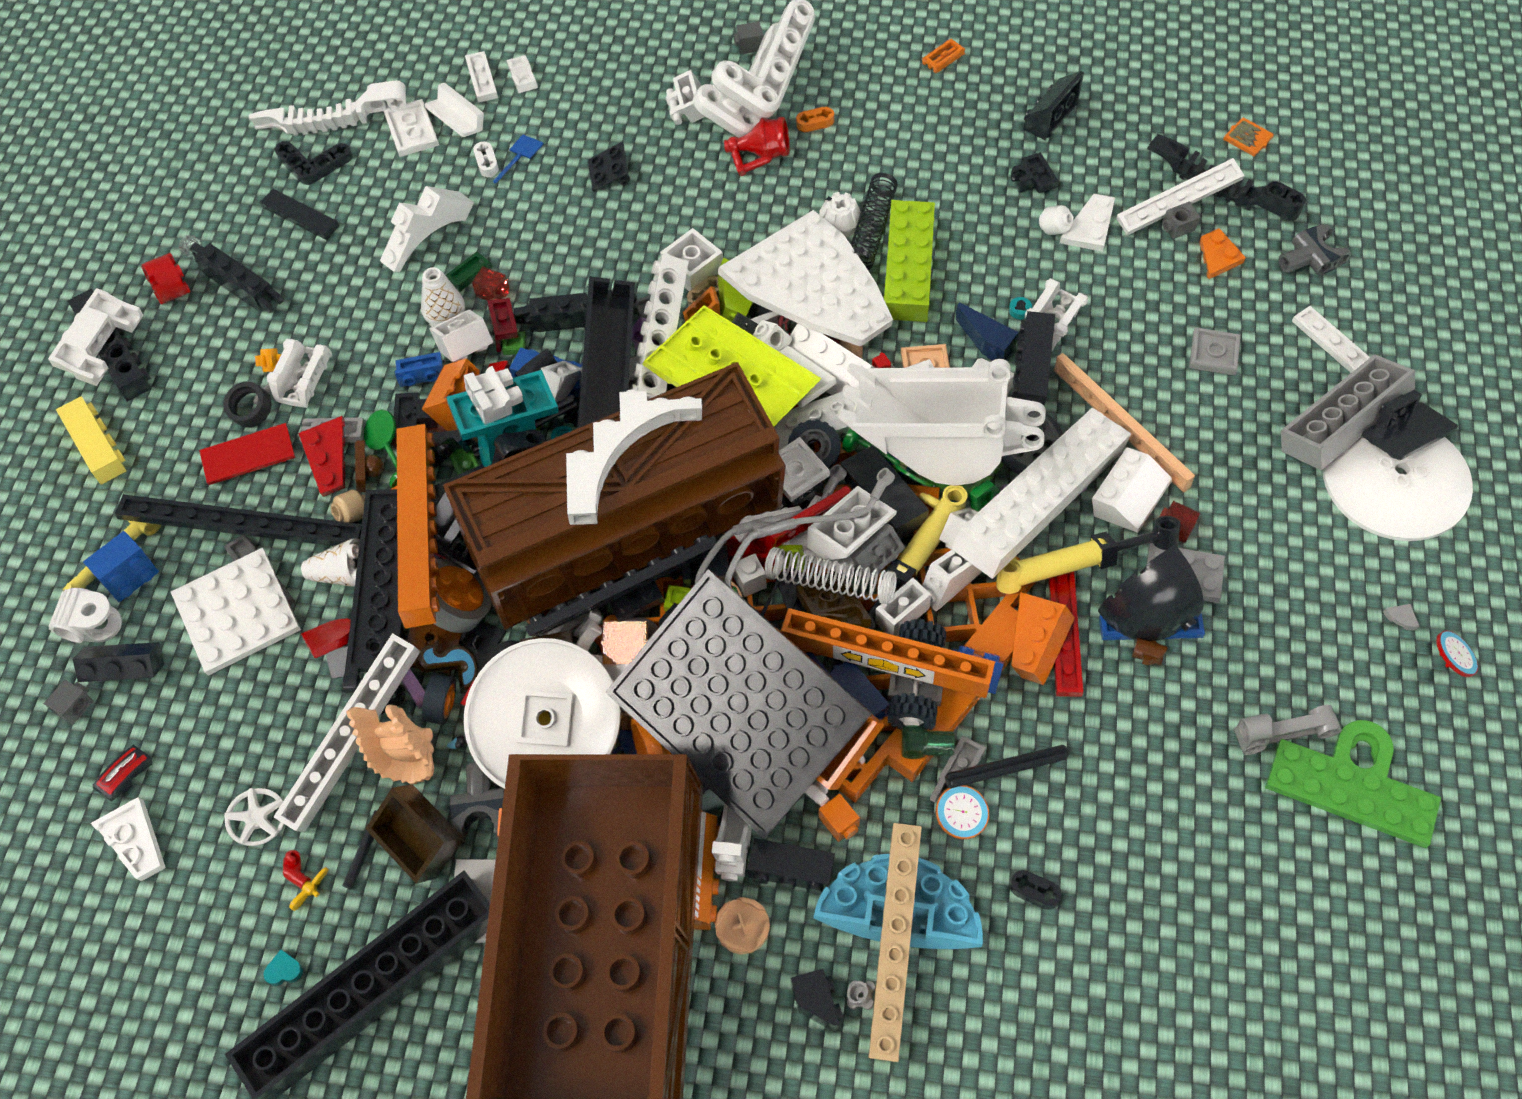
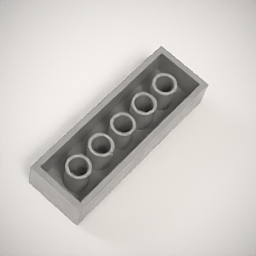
M1374 354L1281 430L1282 452L1319 470H1323L1360 439L1365 429L1377 423L1380 416L1379 410L1384 403L1398 398L1401 394L1415 390V370Z

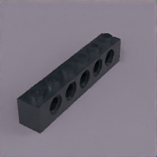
M89 289L67 300L75 315L80 313L94 292L93 289ZM116 327L98 355L101 360L105 361L110 376L128 402L152 389L148 383L151 377L144 367L139 368L142 362L135 352L130 353L133 350L132 345L127 337L122 339V336L125 334L122 329Z

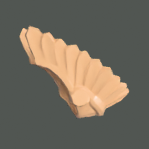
M395 705L386 706L385 712L387 717L391 719V721L379 722L376 710L351 707L346 711L348 718L351 719L349 725L354 728L352 734L357 737L356 744L360 747L359 752L364 754L363 760L367 761V767L372 768L375 774L379 773L382 778H391L393 782L401 780L402 783L408 782L409 784H417L418 782L431 779L434 772L432 758L434 747L431 743L433 732L431 728H421L415 725L407 717L403 708H398Z

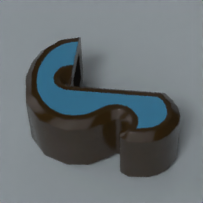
M428 645L421 650L416 658L417 668L423 673L458 669L461 694L468 691L472 682L479 674V666L475 654L467 647L459 645L450 646L441 654L437 652V645Z

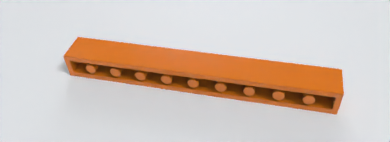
M425 424L397 429L398 613L405 629L436 623V612H440L439 600L435 595V592H439L438 579L435 577V573L439 572L437 559L434 557V554L438 553L437 541L434 538V535L438 533L435 520H433V517L437 516L436 505L433 502V499L436 498V490L434 484H432V481H436L435 470L432 464H435V455L433 449H431V447H435L433 434L428 433Z

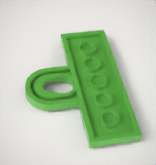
M1367 720L1353 721L1342 729L1337 737L1332 757L1280 739L1265 786L1268 790L1423 848L1430 846L1441 797L1387 777L1394 751L1392 739L1385 729ZM1359 741H1364L1371 747L1373 766L1371 768H1360L1351 760L1350 750L1355 748Z

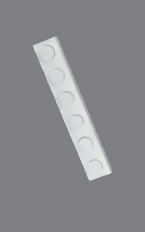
M1234 158L1117 214L1116 219L1128 236L1163 219L1168 209L1189 201L1193 204L1243 180L1244 174Z

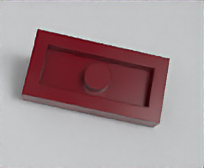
M510 298L488 301L489 319L497 352H501L500 340L518 338Z

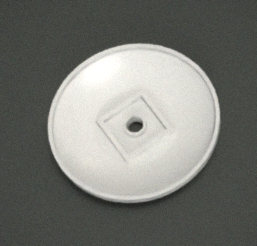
M1361 437L1323 469L1325 487L1337 508L1362 529L1392 540L1421 541L1444 534L1461 520L1472 499L1473 483L1469 467L1458 449L1445 437L1403 460L1390 457L1386 452ZM1395 468H1402L1407 474H1399Z
M551 638L523 641L506 648L493 657L474 680L464 710L466 741L479 768L493 782L505 789L509 754H612L620 731L621 706L606 693L613 683L608 671L593 655L570 642ZM544 711H549L552 716L551 722L548 725L542 726L539 723V715Z

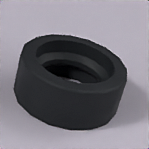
M247 381L237 383L230 388L223 402L224 412L228 418L236 424L248 428L258 426L265 421L270 414L272 406L268 393L259 385ZM248 394H257L258 403L255 409L247 415H238L237 407L241 399Z

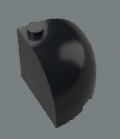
M1173 545L1149 561L1148 565L1140 572V576L1137 577L1134 573L1119 586L1120 589L1114 594L1115 597L1112 595L1108 596L1098 609L1103 619L1122 635L1135 640L1140 638L1147 641H1158L1171 637L1182 629L1187 632L1198 624L1196 620L1203 611L1204 599L1194 570L1179 548Z

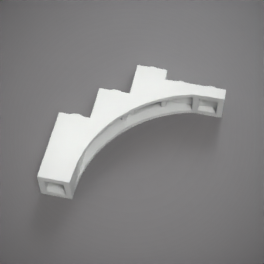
M632 389L626 392H619L620 421L602 420L593 423L594 452L578 450L573 453H566L567 513L570 525L598 524L597 515L600 493L604 481L617 459L639 438L661 426L675 421L702 420L701 398L683 397L675 400L657 398L647 401V391Z

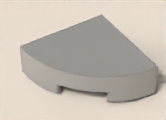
M1411 604L1388 607L1383 611L1390 622L1393 621L1405 630H1417L1419 628Z

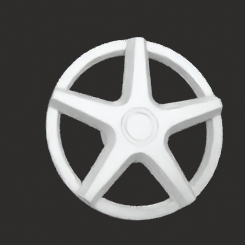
M250 788L248 791L241 793L231 802L224 815L228 834L233 840L246 846H258L269 842L279 834L284 823L280 822L276 829L268 820V814L279 808L283 800L275 792L263 788ZM256 794L269 795L276 801L261 807L259 806ZM248 797V810L233 812L235 806L242 799ZM230 820L244 821L246 823L240 838L233 832ZM262 828L271 834L260 841H248L254 829Z

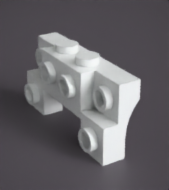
M96 288L80 313L75 316L74 322L69 329L63 333L62 339L48 360L53 367L74 374L76 379L97 386L108 370V366L105 361L95 357L116 327L132 333L144 315L139 307L123 302L108 292Z

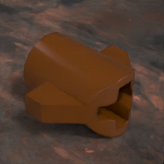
M1137 638L1132 657L1142 660V664L1162 665L1163 657L1168 648L1156 641Z

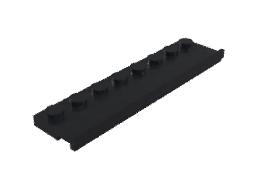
M707 534L693 541L695 545L687 549L684 546L672 550L670 552L671 556L664 560L661 557L649 561L647 563L648 567L641 571H638L637 568L623 574L624 579L616 583L614 579L600 585L601 590L593 594L591 591L584 592L576 597L578 601L570 605L564 602L553 608L554 612L547 616L541 613L530 618V624L525 626L529 636H541L707 556L717 543L715 537L709 538Z

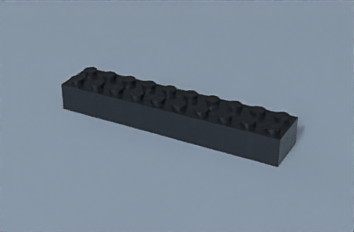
M465 870L225 1053L226 1058L252 1099L278 1098L487 933L490 903Z

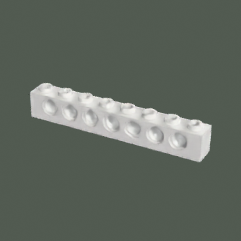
M664 253L658 261L655 260L651 273L655 274L654 281L651 280L648 288V294H651L650 301H647L644 310L647 319L646 322H643L640 335L644 336L643 341L639 343L637 348V356H640L639 363L635 364L633 370V377H636L635 384H632L630 390L647 391V399L666 392L667 382L642 365V363L659 347L652 340H656L662 345L677 331L689 262ZM663 279H667L671 284L666 283ZM660 299L665 300L667 304H663ZM656 319L661 320L664 325L657 323ZM644 381L650 382L653 388L646 386Z

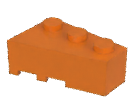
M467 358L444 365L422 407V410L446 431L458 429L446 397L466 391L464 375L472 372L475 376L480 374V370Z
M1022 592L1020 593L1011 666L1021 678L1044 685L1075 617L1064 604Z

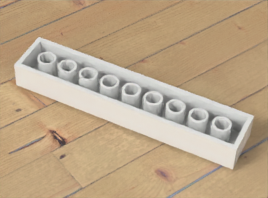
M1091 408L959 529L952 550L993 579L1123 452L1131 433L1104 416L1101 412Z

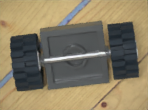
M913 619L911 622L905 621L904 624L900 625L899 637L945 648L946 631L940 624L934 625L933 621H928L927 623L923 619H920V622ZM891 674L888 699L890 700L888 723H891L893 727L898 726L897 729L899 730L906 729L907 732L914 730L915 733H919L920 730L923 732L933 730L936 726L937 709L941 705L943 687Z

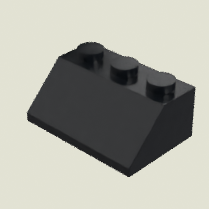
M1079 71L1061 77L1054 85L1051 84L1043 97H1039L1035 106L1026 112L1024 116V130L1046 140L1078 104L1084 72Z

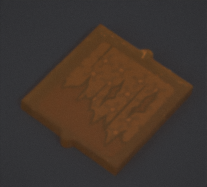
M648 621L603 622V640L600 642L603 645L602 664H629L648 642Z

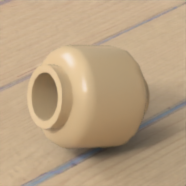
M350 490L335 496L330 506L335 520L353 523L363 519L365 495H361L356 490Z

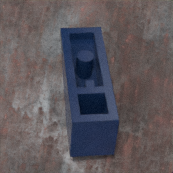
M959 302L956 311V321L980 352L990 360H1006L1016 346L1018 332Z

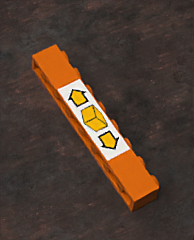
M788 608L781 632L801 650L987 698L995 661Z

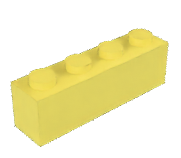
M81 396L56 409L91 473L101 485L126 472L122 464L126 460L119 449L114 450L113 447L117 444L110 433H104L107 427L101 418L96 419L95 416L99 413L92 402L87 404Z

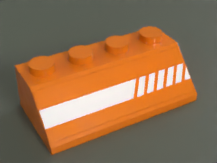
M703 811L701 815L694 929L711 930V922H716L717 905H713V895L719 894V878H715L716 859L712 854L713 841L717 839L720 826H718L717 816Z

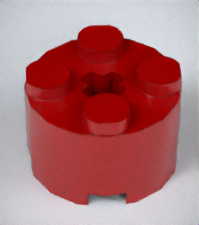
M171 253L141 264L143 273L160 304L170 302L191 292L187 283L183 281L182 277H184L180 266L176 265Z

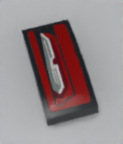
M133 744L102 772L93 783V789L112 802L132 787L133 778L153 764L152 758Z

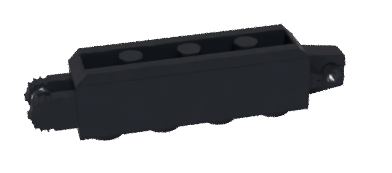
M195 242L189 247L195 262L207 277L257 311L264 309L271 313L274 311L270 303L272 300L278 304L284 302L282 296L272 289L269 282L211 243L203 247Z
M608 290L607 295H611L612 290ZM586 293L529 298V305L513 308L515 323L531 324L533 330L537 332L584 328ZM634 293V303H636L637 296ZM636 304L633 306V315L637 314L638 311Z

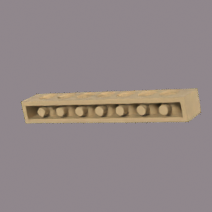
M893 823L868 1055V1058L894 1062H898L922 826Z

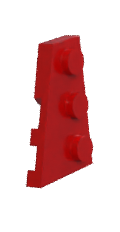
M343 416L298 433L319 492L323 497L345 488V418Z

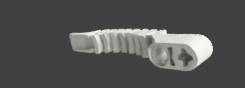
M401 81L370 84L367 87V91L356 102L352 103L351 99H346V110H343L341 103L336 104V112H333L332 106L326 107V114L320 108L317 109V116H315L313 109H307L306 116L303 108H298L297 114L295 107L289 106L288 117L284 118V108H276L249 114V120L253 122L256 130L278 128L287 135L293 134V136H299V133L308 135V132L311 131L314 134L318 133V130L328 132V129L337 130V127L340 126L347 128L349 124L357 126L359 120L362 124L367 123V115L369 113L405 107V84Z

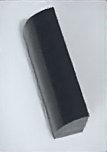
M874 445L841 462V466L847 471L843 480L852 490L859 486L871 494L878 481L877 474L883 468H888L895 475L893 482L886 486L879 500L897 511L896 515L886 524L893 527L900 540L912 534L923 524L928 516L929 509Z

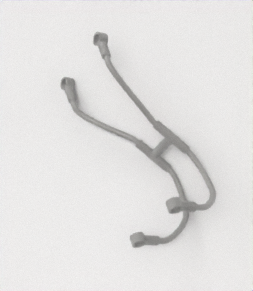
M839 464L831 468V477L823 490L820 501L831 495L838 482L845 478L847 471ZM888 468L881 469L877 474L878 481L870 495L871 498L867 506L860 510L834 515L792 518L805 510L802 509L734 525L732 529L727 531L718 540L697 572L695 584L703 576L719 549L733 535L751 532L738 548L726 573L724 582L730 587L737 564L745 549L754 538H761L793 529L800 524L838 521L865 515L872 510L886 486L893 482L895 475Z

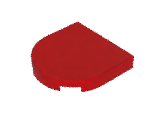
M351 619L329 621L301 633L305 644L314 658L323 656L348 644Z

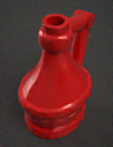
M762 117L746 135L739 138L734 136L724 140L725 151L732 154L736 170L740 176H744L747 172L770 163L773 158L789 155L790 142L785 117H778L777 119ZM748 151L760 158L743 164L739 152Z

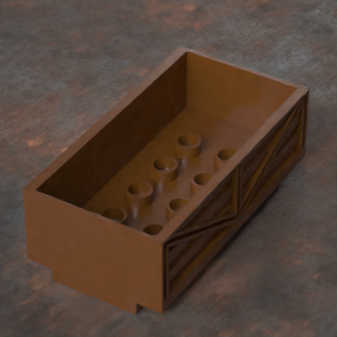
M738 362L647 399V401H652L657 398H666L668 400L681 399L683 397L701 398L702 420L675 421L647 433L628 447L612 466L604 481L598 503V524L570 525L567 513L566 453H573L578 450L594 452V422L443 485L469 554L504 629L549 611L561 603L574 600L584 592H592L599 589L600 585L612 579L617 581L624 578L623 574L632 569L642 570L648 567L647 563L655 558L661 557L664 560L670 557V552L678 547L684 546L687 549L695 545L693 541L707 534L710 538L726 533L734 525H738L746 516H755L767 511L773 512L781 508L786 465L778 452L780 438ZM620 411L595 422L602 420L620 421Z
M509 754L466 1099H683L703 785L687 754Z

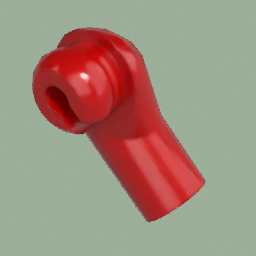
M290 850L283 859V876L302 889L304 883L307 881L311 882V878L301 872L300 853L296 850Z

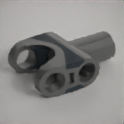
M1323 224L1298 233L1292 240V244L1296 249L1281 254L1279 256V264L1285 273L1310 265L1317 275H1323L1343 265L1352 253L1347 247L1334 248L1328 246L1324 241L1331 236L1333 230L1328 224Z
M472 762L466 765L467 793L453 794L450 797L452 826L464 837L461 843H466V835L469 833V828L480 819L492 821L496 837H499L497 836L499 808H502L504 788L490 789V778L485 775L476 762Z

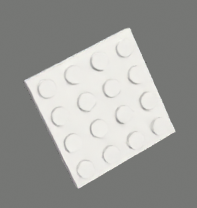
M263 548L171 591L203 670L208 676L301 630Z

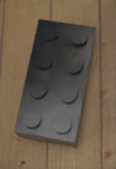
M1027 311L1026 320H1021L1017 339L1018 349L1015 357L1016 367L1013 375L1012 398L1039 402L1045 406L1055 314Z

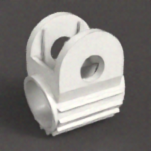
M70 588L62 591L48 627L49 630H52V633L72 642L82 643L87 641L101 643L112 639L119 632L122 626V617L110 605L109 600L103 594L84 588ZM106 619H108V624L106 625V627H104L103 629H95L96 627L102 625V623H104Z

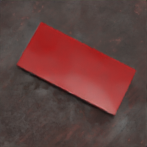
M286 423L199 450L208 485L296 458Z

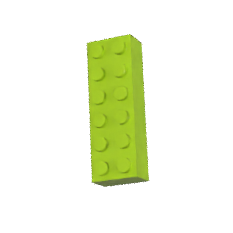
M891 200L884 301L893 320L927 322L935 202Z

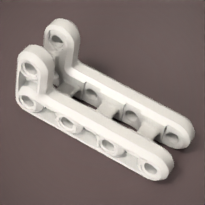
M791 0L784 9L779 23L772 24L765 33L749 71L732 61H721L712 71L711 77L714 85L704 84L694 94L693 101L697 111L738 138L749 133L760 121V118L772 116L780 107L815 21L812 5L806 0Z

